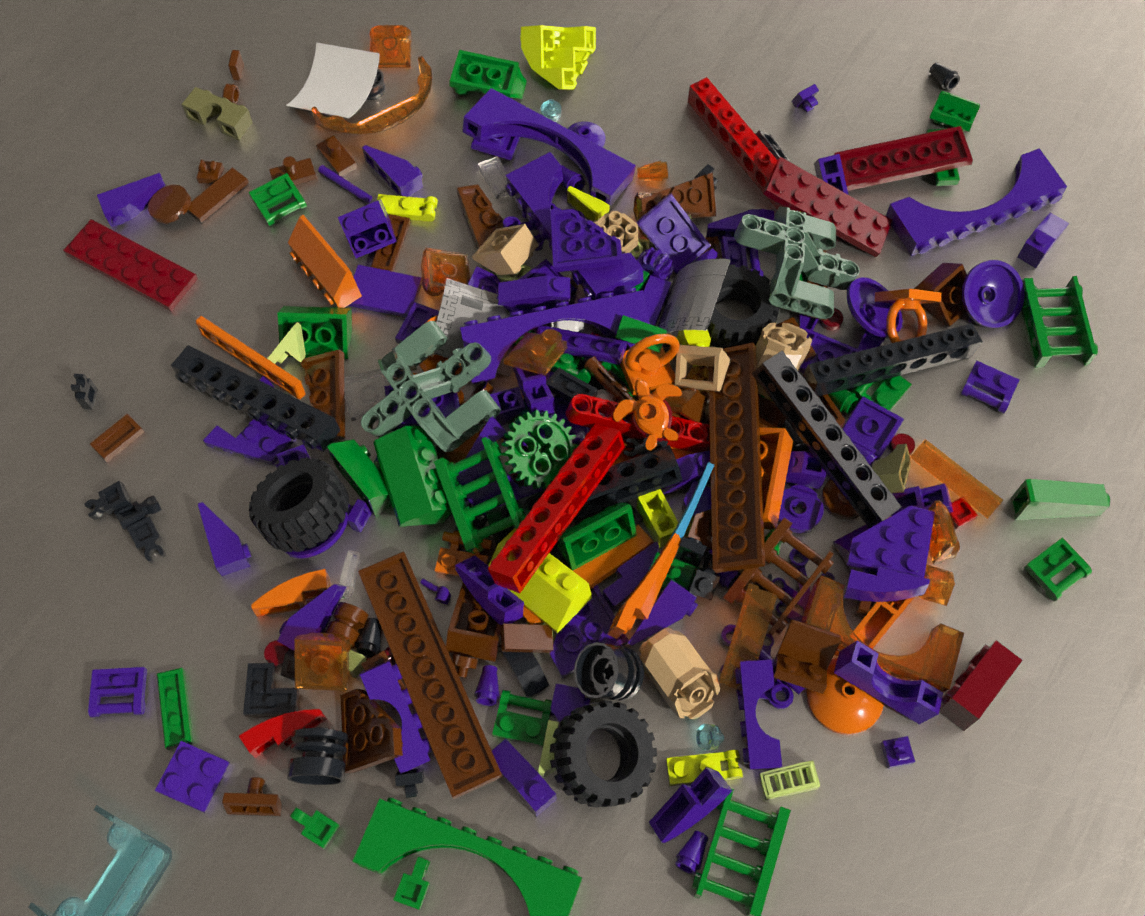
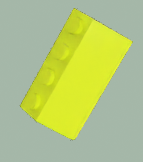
M514 528L498 544L489 566L503 549L506 541L511 538L517 529ZM550 553L521 593L509 590L524 602V607L557 633L592 598L589 583Z

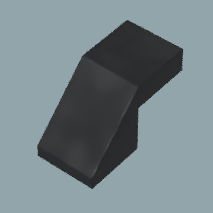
M502 652L508 667L515 674L527 698L550 686L533 652Z

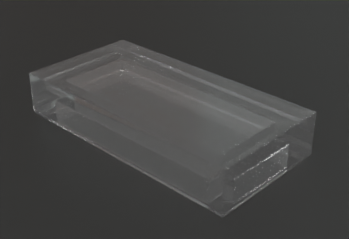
M498 156L478 163V168L496 199L508 195L505 185H507L505 175L508 173Z

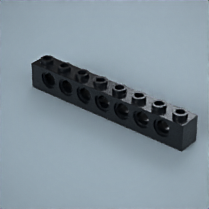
M973 323L811 363L808 364L802 377L805 378L817 396H822L973 357L983 341Z
M189 345L171 364L176 373V379L181 383H189L197 391L209 393L218 402L225 401L238 412L242 410L252 419L264 421L271 429H279L289 438L301 440L310 449L317 448L324 452L340 432L334 417Z
M783 351L763 362L752 373L869 529L884 521L901 508L894 495L884 485L865 457L852 443L849 436L846 435L836 422V419L830 414L820 398L814 393L805 378L801 376Z
M670 445L612 465L573 520L601 511L619 502L623 503L683 481ZM546 490L516 500L519 509L522 508L527 516L533 505ZM506 504L485 512L489 525L510 516ZM514 525L492 535L497 546L515 528Z

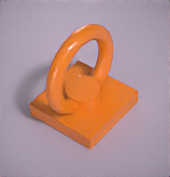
M910 288L875 292V302L892 304L886 318V330L891 343L902 341L896 331V317L899 310L914 311L918 320L916 337L926 335L927 317L921 304L941 302L940 292Z
M670 334L652 335L640 340L629 350L625 351L620 366L632 395H636L634 385L638 378L646 381L651 391L656 390L662 384L675 385V374L670 361L677 355L680 348L676 337ZM660 343H666L670 345V348L666 353L664 351L663 346L661 347L660 353L646 349L647 347Z

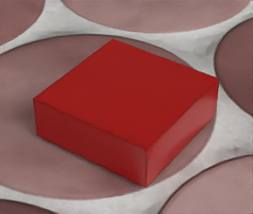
M964 496L952 502L953 512L945 513L956 529L976 519L978 516Z

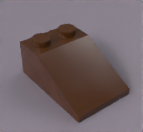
M464 582L462 583L448 628L446 648L450 653L495 662L501 642V625L483 609Z

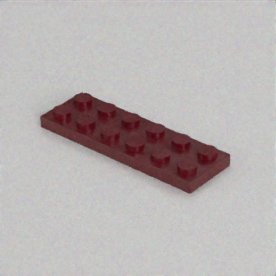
M961 126L834 153V155L840 154L848 191L969 166L973 162Z
M782 157L777 160L763 195L790 208V210L805 212L808 216L833 223L836 226V236L874 257L881 253L892 223V219Z
M92 219L63 250L66 256L169 311L176 307L198 280L195 273Z

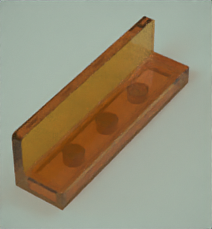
M927 439L910 456L911 459L940 482L945 483L949 489L987 519L1004 501Z
M751 583L748 585L719 679V684L742 691L741 684H736L735 668H740L739 663L742 661H756L759 659L777 599L776 594L758 589L759 586Z

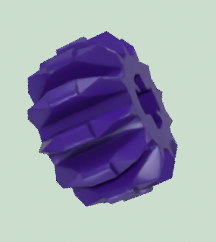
M653 247L648 250L646 249L637 259L643 271L667 281L674 270L673 260L668 259V254H663L661 249L656 250Z

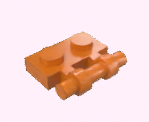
M444 531L442 541L451 542L450 549L440 547L435 567L436 573L460 577L455 570V565L474 555L488 565L489 557L480 555V552L472 554L459 551L460 544H463L459 531H454L453 533ZM483 539L481 543L483 549L491 550L492 540Z

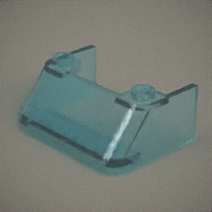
M96 805L94 811L113 822L107 833V842L109 846L118 851L85 901L78 897H69L60 903L54 913L33 902L30 903L28 908L38 916H137L171 863L172 851L167 845Z

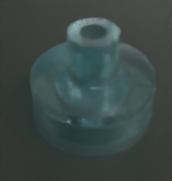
M550 99L541 105V115L554 122L560 119L562 110L559 102Z
M702 724L697 730V744L702 750L714 751L724 741V735L717 725Z

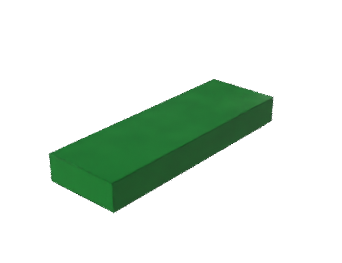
M178 668L157 673L165 749L177 748L180 741L190 745L194 744L185 670Z

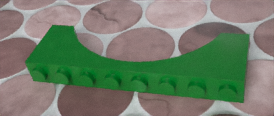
M388 797L387 801L379 798L352 861L357 866L382 875L398 861L421 851L447 848L471 852L489 860L508 875L522 894L530 916H570L582 882V877L578 876L579 871L568 866H563V869L552 866V860L542 856H538L536 860L527 856L528 851L520 847L512 846V849L501 846L502 841L494 837L487 836L486 840L477 837V831L465 826H462L461 830L451 826L453 822L439 816L436 820L426 817L428 814L426 811L417 807L408 810L402 807V802Z

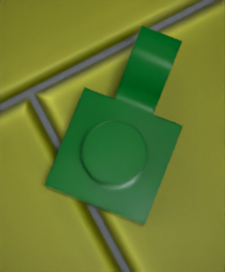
M296 807L290 815L293 820L305 827L301 835L324 850L340 827L338 823L317 810L311 817Z
M418 857L412 875L403 873L393 899L394 901L421 910L430 886V882L423 880L430 865L429 860Z

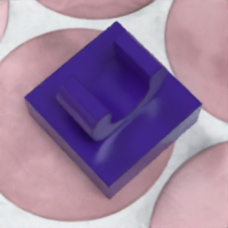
M813 84L802 90L792 99V104L795 108L803 105L806 112L813 110L814 106L818 105V101L814 96L819 92L816 84Z
M357 499L354 506L349 504L347 513L348 523L351 528L361 533L369 520L372 511L365 501Z
M908 736L881 742L888 769L915 763Z

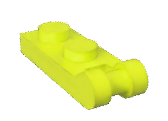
M378 194L377 200H382L388 216L392 214L407 217L410 220L428 222L435 220L436 213L434 209L437 208L438 200L435 197L417 198Z
M739 750L666 758L669 786L691 784L706 767L719 771L725 781L743 778L742 769L739 768L738 764L740 759ZM720 762H728L729 770L721 771Z

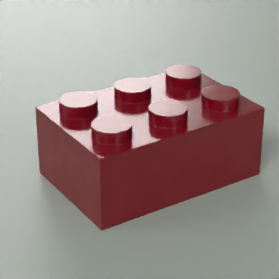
M997 640L990 646L985 644L969 661V666L956 678L952 688L943 695L941 701L943 705L939 712L961 730L965 731L980 719L1023 660Z

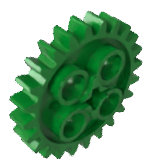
M535 410L532 414L527 412L523 414V418L519 416L515 419L516 424L512 423L508 426L511 431L504 433V436L509 439L501 444L507 447V451L503 452L502 455L509 457V460L504 465H512L513 468L509 471V474L516 472L518 474L516 481L525 479V487L532 484L534 490L540 488V486L543 490H546L547 486L552 483L559 473L561 467L572 456L573 449L579 446L572 444V440L576 438V435L569 436L568 432L571 430V426L564 428V419L556 421L557 414L548 417V411H544L541 414L538 410ZM540 428L544 430L545 438L540 436ZM522 442H524V443L527 445V447H528V451H527V452H525V451L522 449V447H521V443H522ZM554 448L558 450L559 458L554 455ZM536 461L542 466L541 472L536 469Z

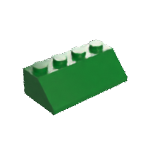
M405 426L374 440L373 444L398 526L443 523L452 511L434 461L438 460L431 437L421 426Z

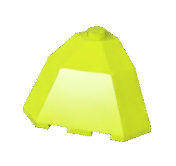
M523 26L521 27L520 35L521 49L532 70L558 89L574 90L577 85V76L583 73L588 64L587 58L589 54H593L596 49V27Z

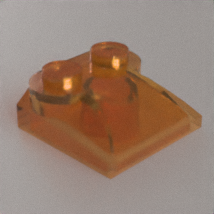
M378 25L373 27L369 33L371 39L370 52L380 54L378 68H411V30L404 25Z
M425 248L421 262L424 291L431 296H440L444 292L446 278L468 285L470 281L468 254Z
M547 329L541 334L526 333L503 360L504 364L546 376L567 349V341L562 340L561 333L553 329Z
M940 500L934 501L928 509L935 512L929 553L932 563L940 564L947 559L956 558L957 553L960 551V544L949 510Z
M307 633L296 636L294 639L295 689L347 691L349 653L351 651L349 638L342 634Z

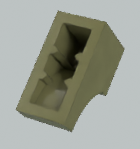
M898 444L891 454L883 459L874 460L872 469L891 493H903L912 463L907 444Z

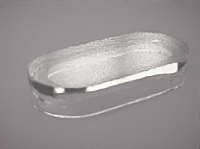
M348 551L340 584L347 588L342 599L349 600L354 591L360 566V553L356 551Z

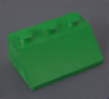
M283 306L277 312L279 343L298 322L302 328L305 358L335 350L344 352V359L349 358L352 336L351 308Z
M353 439L332 443L327 446L335 467L362 501L367 503L375 517L392 506L380 464L377 461L375 463L369 458L371 454L363 444L359 446Z
M619 502L564 531L557 541V546L572 571L637 536L632 507L630 504Z

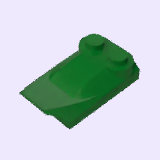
M459 50L449 80V87H452L453 91L458 94H467L470 91L487 93L492 88L507 97L522 99L527 80L521 73L519 62Z

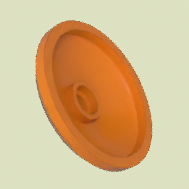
M835 658L832 659L827 669V687L824 693L806 689L807 703L812 715L823 727L838 734H858L869 729L879 719L884 703L835 674L834 669L838 659ZM845 688L852 689L853 695L846 694Z

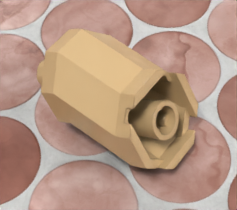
M612 211L609 214L603 215L599 220L592 221L603 228L604 232L611 237L615 236L621 240L622 253H629L638 245V224L626 214Z
M769 323L762 329L760 339L756 344L757 368L766 360L783 351L799 371L810 349L812 339L810 337L806 338L808 334L806 330L790 323H782V327H776V323ZM758 382V393L771 400Z
M666 627L641 645L639 652L641 654L640 659L643 663L644 674L652 681L671 710L679 718L687 716L690 719L696 720L712 708L714 704L712 697L714 693L718 695L720 691L717 676L708 668L684 634Z

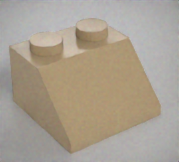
M525 224L499 228L489 236L472 255V258L500 276L515 275L521 270L522 264L533 256L534 250L539 245Z

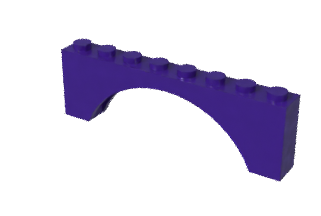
M492 88L471 108L463 119L462 132L479 142L495 137L516 136L538 140L555 147L571 158L580 168L587 180L589 195L606 202L610 207L633 180L635 164Z
M1039 148L1020 156L1014 168L1015 183L1013 189L1004 198L990 206L972 211H945L926 206L911 197H907L890 203L886 217L892 219V228L910 256L918 253L924 254L937 246H945L955 239L961 240L968 234L982 232L989 226L1000 225L1010 218H1019L1024 213L1031 210L1037 211L1047 204H1055L1062 199L1067 185Z
M549 152L506 174L507 185H505V188L510 197H515L521 211L525 210L531 225L537 226L541 238L549 242V247L552 251L551 204L555 191L563 181L560 163ZM622 253V265L571 271L577 285L581 284L584 288L585 296L591 297V300L601 299L600 295L613 292L614 296L623 293V290L633 288L644 282L643 268L631 253Z
M636 288L623 290V294L614 296L613 292L600 295L601 299L591 300V297L581 298L577 300V304L569 305L568 301L555 304V308L546 310V306L536 307L532 309L533 313L524 314L523 311L509 313L510 317L501 319L500 315L487 318V322L479 324L477 320L464 322V327H460L463 346L466 347L474 342L479 343L491 356L489 366L479 376L474 377L471 383L495 379L500 361L508 349L527 332L548 323L559 321L584 322L600 327L614 337L616 336L622 315L650 324L643 290L636 291ZM626 342V349L629 350L634 344ZM481 352L477 353L474 356V360H477L480 357Z

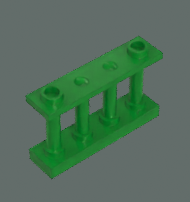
M1072 276L1066 287L1040 289L1034 285L1033 278H1024L1022 282L1025 296L1021 311L1035 368L1045 367L1052 356L1082 355L1084 365H1089L1098 354V346L1094 343L1082 297L1083 288L1079 284L1078 277ZM1067 296L1069 307L1042 308V306H1039L1038 298ZM1072 315L1074 326L1047 327L1044 325L1042 317ZM1077 335L1079 346L1052 347L1048 343L1047 336Z
M487 437L482 438L484 450L455 464L444 458L434 461L464 547L467 552L472 554L484 551L481 545L483 539L513 525L517 529L521 521L526 518L523 509H519L499 457L502 455L501 449L497 442H493ZM489 458L493 468L492 472L463 486L459 484L456 477L459 475V472ZM494 481L498 482L501 494L471 508L467 507L465 501L467 494ZM506 503L510 516L483 529L478 530L475 528L473 523L475 516Z
M732 789V792L716 807V809L720 810L705 862L701 873L696 872L691 888L696 890L695 898L699 899L702 896L703 890L743 904L744 908L748 909L746 916H761L791 810L780 806L776 813L772 812L769 814L731 800L734 791ZM727 810L767 824V828L771 829L769 839L764 838V840L723 826ZM721 836L759 850L760 854L764 855L761 866L756 865L754 867L715 852L719 837ZM711 863L752 877V881L756 882L753 893L748 892L747 894L707 879Z

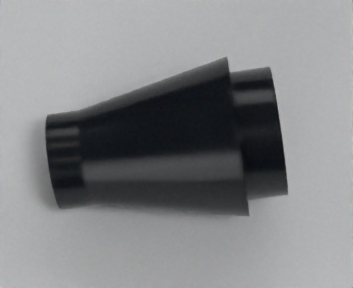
M935 62L929 69V72L943 89L952 90L959 83L960 76L953 69L943 66L938 62Z
M377 618L367 619L366 625L355 644L356 652L368 658L375 656L380 651L381 625Z

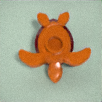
M638 378L634 389L639 399L637 401L630 399L621 401L616 407L613 416L614 420L619 422L628 413H632L633 423L639 432L648 437L646 448L651 451L657 446V441H664L666 438L669 441L678 440L676 431L670 429L672 411L665 398L680 397L682 391L675 385L662 384L658 386L653 394L650 393L651 390L647 382Z

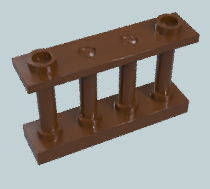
M785 517L764 543L765 561L768 564L770 562L801 584L803 586L793 598L762 575L763 571L759 569L760 567L745 569L723 597L730 605L734 601L737 603L741 602L773 626L768 632L771 636L775 632L780 635L788 624L785 618L819 573L826 574L834 563L830 560L834 555L831 551L823 558L792 535L793 532L790 530L792 523ZM780 541L783 544L785 542L818 566L810 578L777 555L778 551L774 548ZM749 581L753 584L755 582L788 606L779 618L746 594L747 591L744 588Z

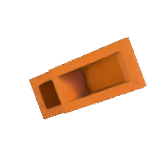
M326 569L294 577L262 595L251 604L252 610L257 617L298 611L307 605V599L316 598L330 587L329 575Z
M915 597L897 601L876 602L850 634L849 638L854 642L858 640L873 649Z

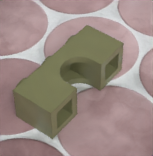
M195 87L181 104L186 117L199 124L205 125L211 118L218 117L217 122L221 133L236 140H240L253 124L250 112L245 106L237 105L224 97H218L208 90Z

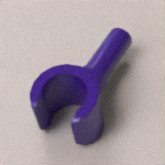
M424 578L421 580L420 584L437 593L435 601L444 605L449 603L451 593L445 586L438 587Z

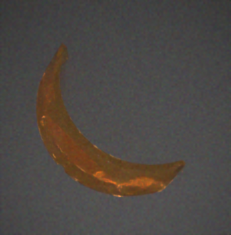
M422 56L418 57L420 75L417 78L418 93L358 123H349L340 116L325 117L314 106L311 109L315 123L324 129L343 134L377 133L402 124L418 112L428 98L432 86V69Z

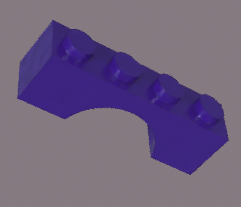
M858 640L839 652L834 673L918 724L939 715L943 692L923 680L908 681L887 674L878 665L877 658L879 653Z
M772 659L742 661L739 663L740 668H735L736 684H741L742 694L737 695L739 711L744 710L745 721H740L741 737H746L747 748H742L744 764H749V769L782 767L780 740L766 734L759 726L756 718V705L760 696L774 687Z
M389 660L361 672L360 677L369 699L386 701L392 704L400 714L403 756L395 758L400 774L429 762L428 754L433 751L427 737L422 739L418 729L422 728V724L417 713L411 714L408 707L412 700L407 688L401 690L398 680L402 679L397 664L392 666Z

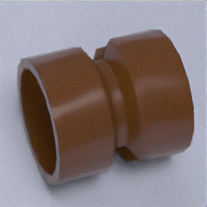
M339 602L333 614L335 621H330L324 636L335 644L354 649L360 636L358 630L363 629L369 615L357 606L346 602Z

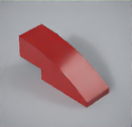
M320 709L286 713L253 726L240 734L239 738L254 758H257L276 743L284 751L295 743L291 740L294 730L317 727L327 718Z

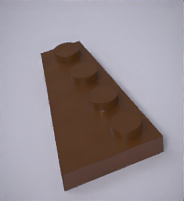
M713 172L637 200L638 220L669 193L674 196L686 214L691 215V219L715 217L716 204Z
M478 184L458 187L457 196L476 247L479 249L496 229L503 228V218L492 208V203Z
M335 350L303 359L301 366L305 369L306 373L304 378L311 394L309 395L310 403L314 408L335 418L340 432L333 441L345 439L344 352Z

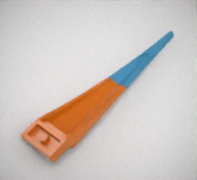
M708 462L696 490L670 539L645 577L617 611L607 635L617 639L621 634H626L628 630H631L636 619H648L714 464Z

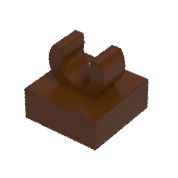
M201 159L196 178L198 183L213 184L222 177L224 171L223 163Z

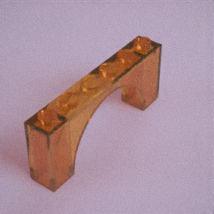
M821 575L813 584L801 622L840 635L841 641L834 654L835 656H838L841 650L857 640L866 645L855 635L846 619L843 608L845 585ZM940 623L931 629L927 641L917 652L895 656L876 651L879 653L877 658L878 665L889 675L908 681L923 680L944 693L951 686L964 632Z

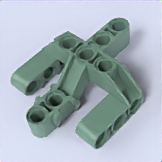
M779 206L775 213L774 221L747 214L743 216L734 233V238L739 244L776 254V270L771 279L769 294L770 303L776 307L819 319L830 318L834 313V292L825 287L800 281L799 278L802 270L808 281L839 290H847L850 283L856 279L860 272L856 263L841 258L840 254L832 255L823 252V250L835 247L836 226L829 221L808 216L805 212Z
M435 321L426 322L393 348L391 352L378 360L381 372L394 388V391L362 416V428L371 435L380 438L390 433L408 417L413 415L419 425L443 451L451 452L482 429L492 416L494 418L497 417L501 410L490 394L483 390L475 394L445 418L432 398L450 392L457 393L460 391V388L474 377L479 376L491 362L489 352L479 343H470L463 349L458 348L452 351L454 355L444 363L441 361L437 363L436 369L414 375L412 371L417 370V366L429 356L433 357L435 355L434 352L441 348L448 339ZM481 352L480 357L477 360H474V356L477 353ZM462 367L461 373L455 375L456 370ZM416 390V395L410 399L411 393ZM398 405L397 410L391 414L392 408ZM430 408L429 413L423 417V412ZM379 420L377 427L373 429V424Z

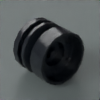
M595 642L587 645L579 653L575 661L574 676L578 688L588 697L625 701L632 698L639 691L643 683L644 668L639 655L634 650L628 647Z
M322 727L294 730L291 740L295 743L290 746V751L302 757L289 760L287 779L295 783L308 785H336L343 783L346 763L334 757L343 756L347 753V748L342 746L348 743L347 733Z

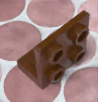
M791 620L774 659L773 677L823 694L827 687V669L841 641V636L796 620Z

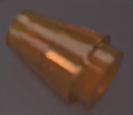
M659 160L637 167L638 180L664 181V179H669L667 161L662 162Z

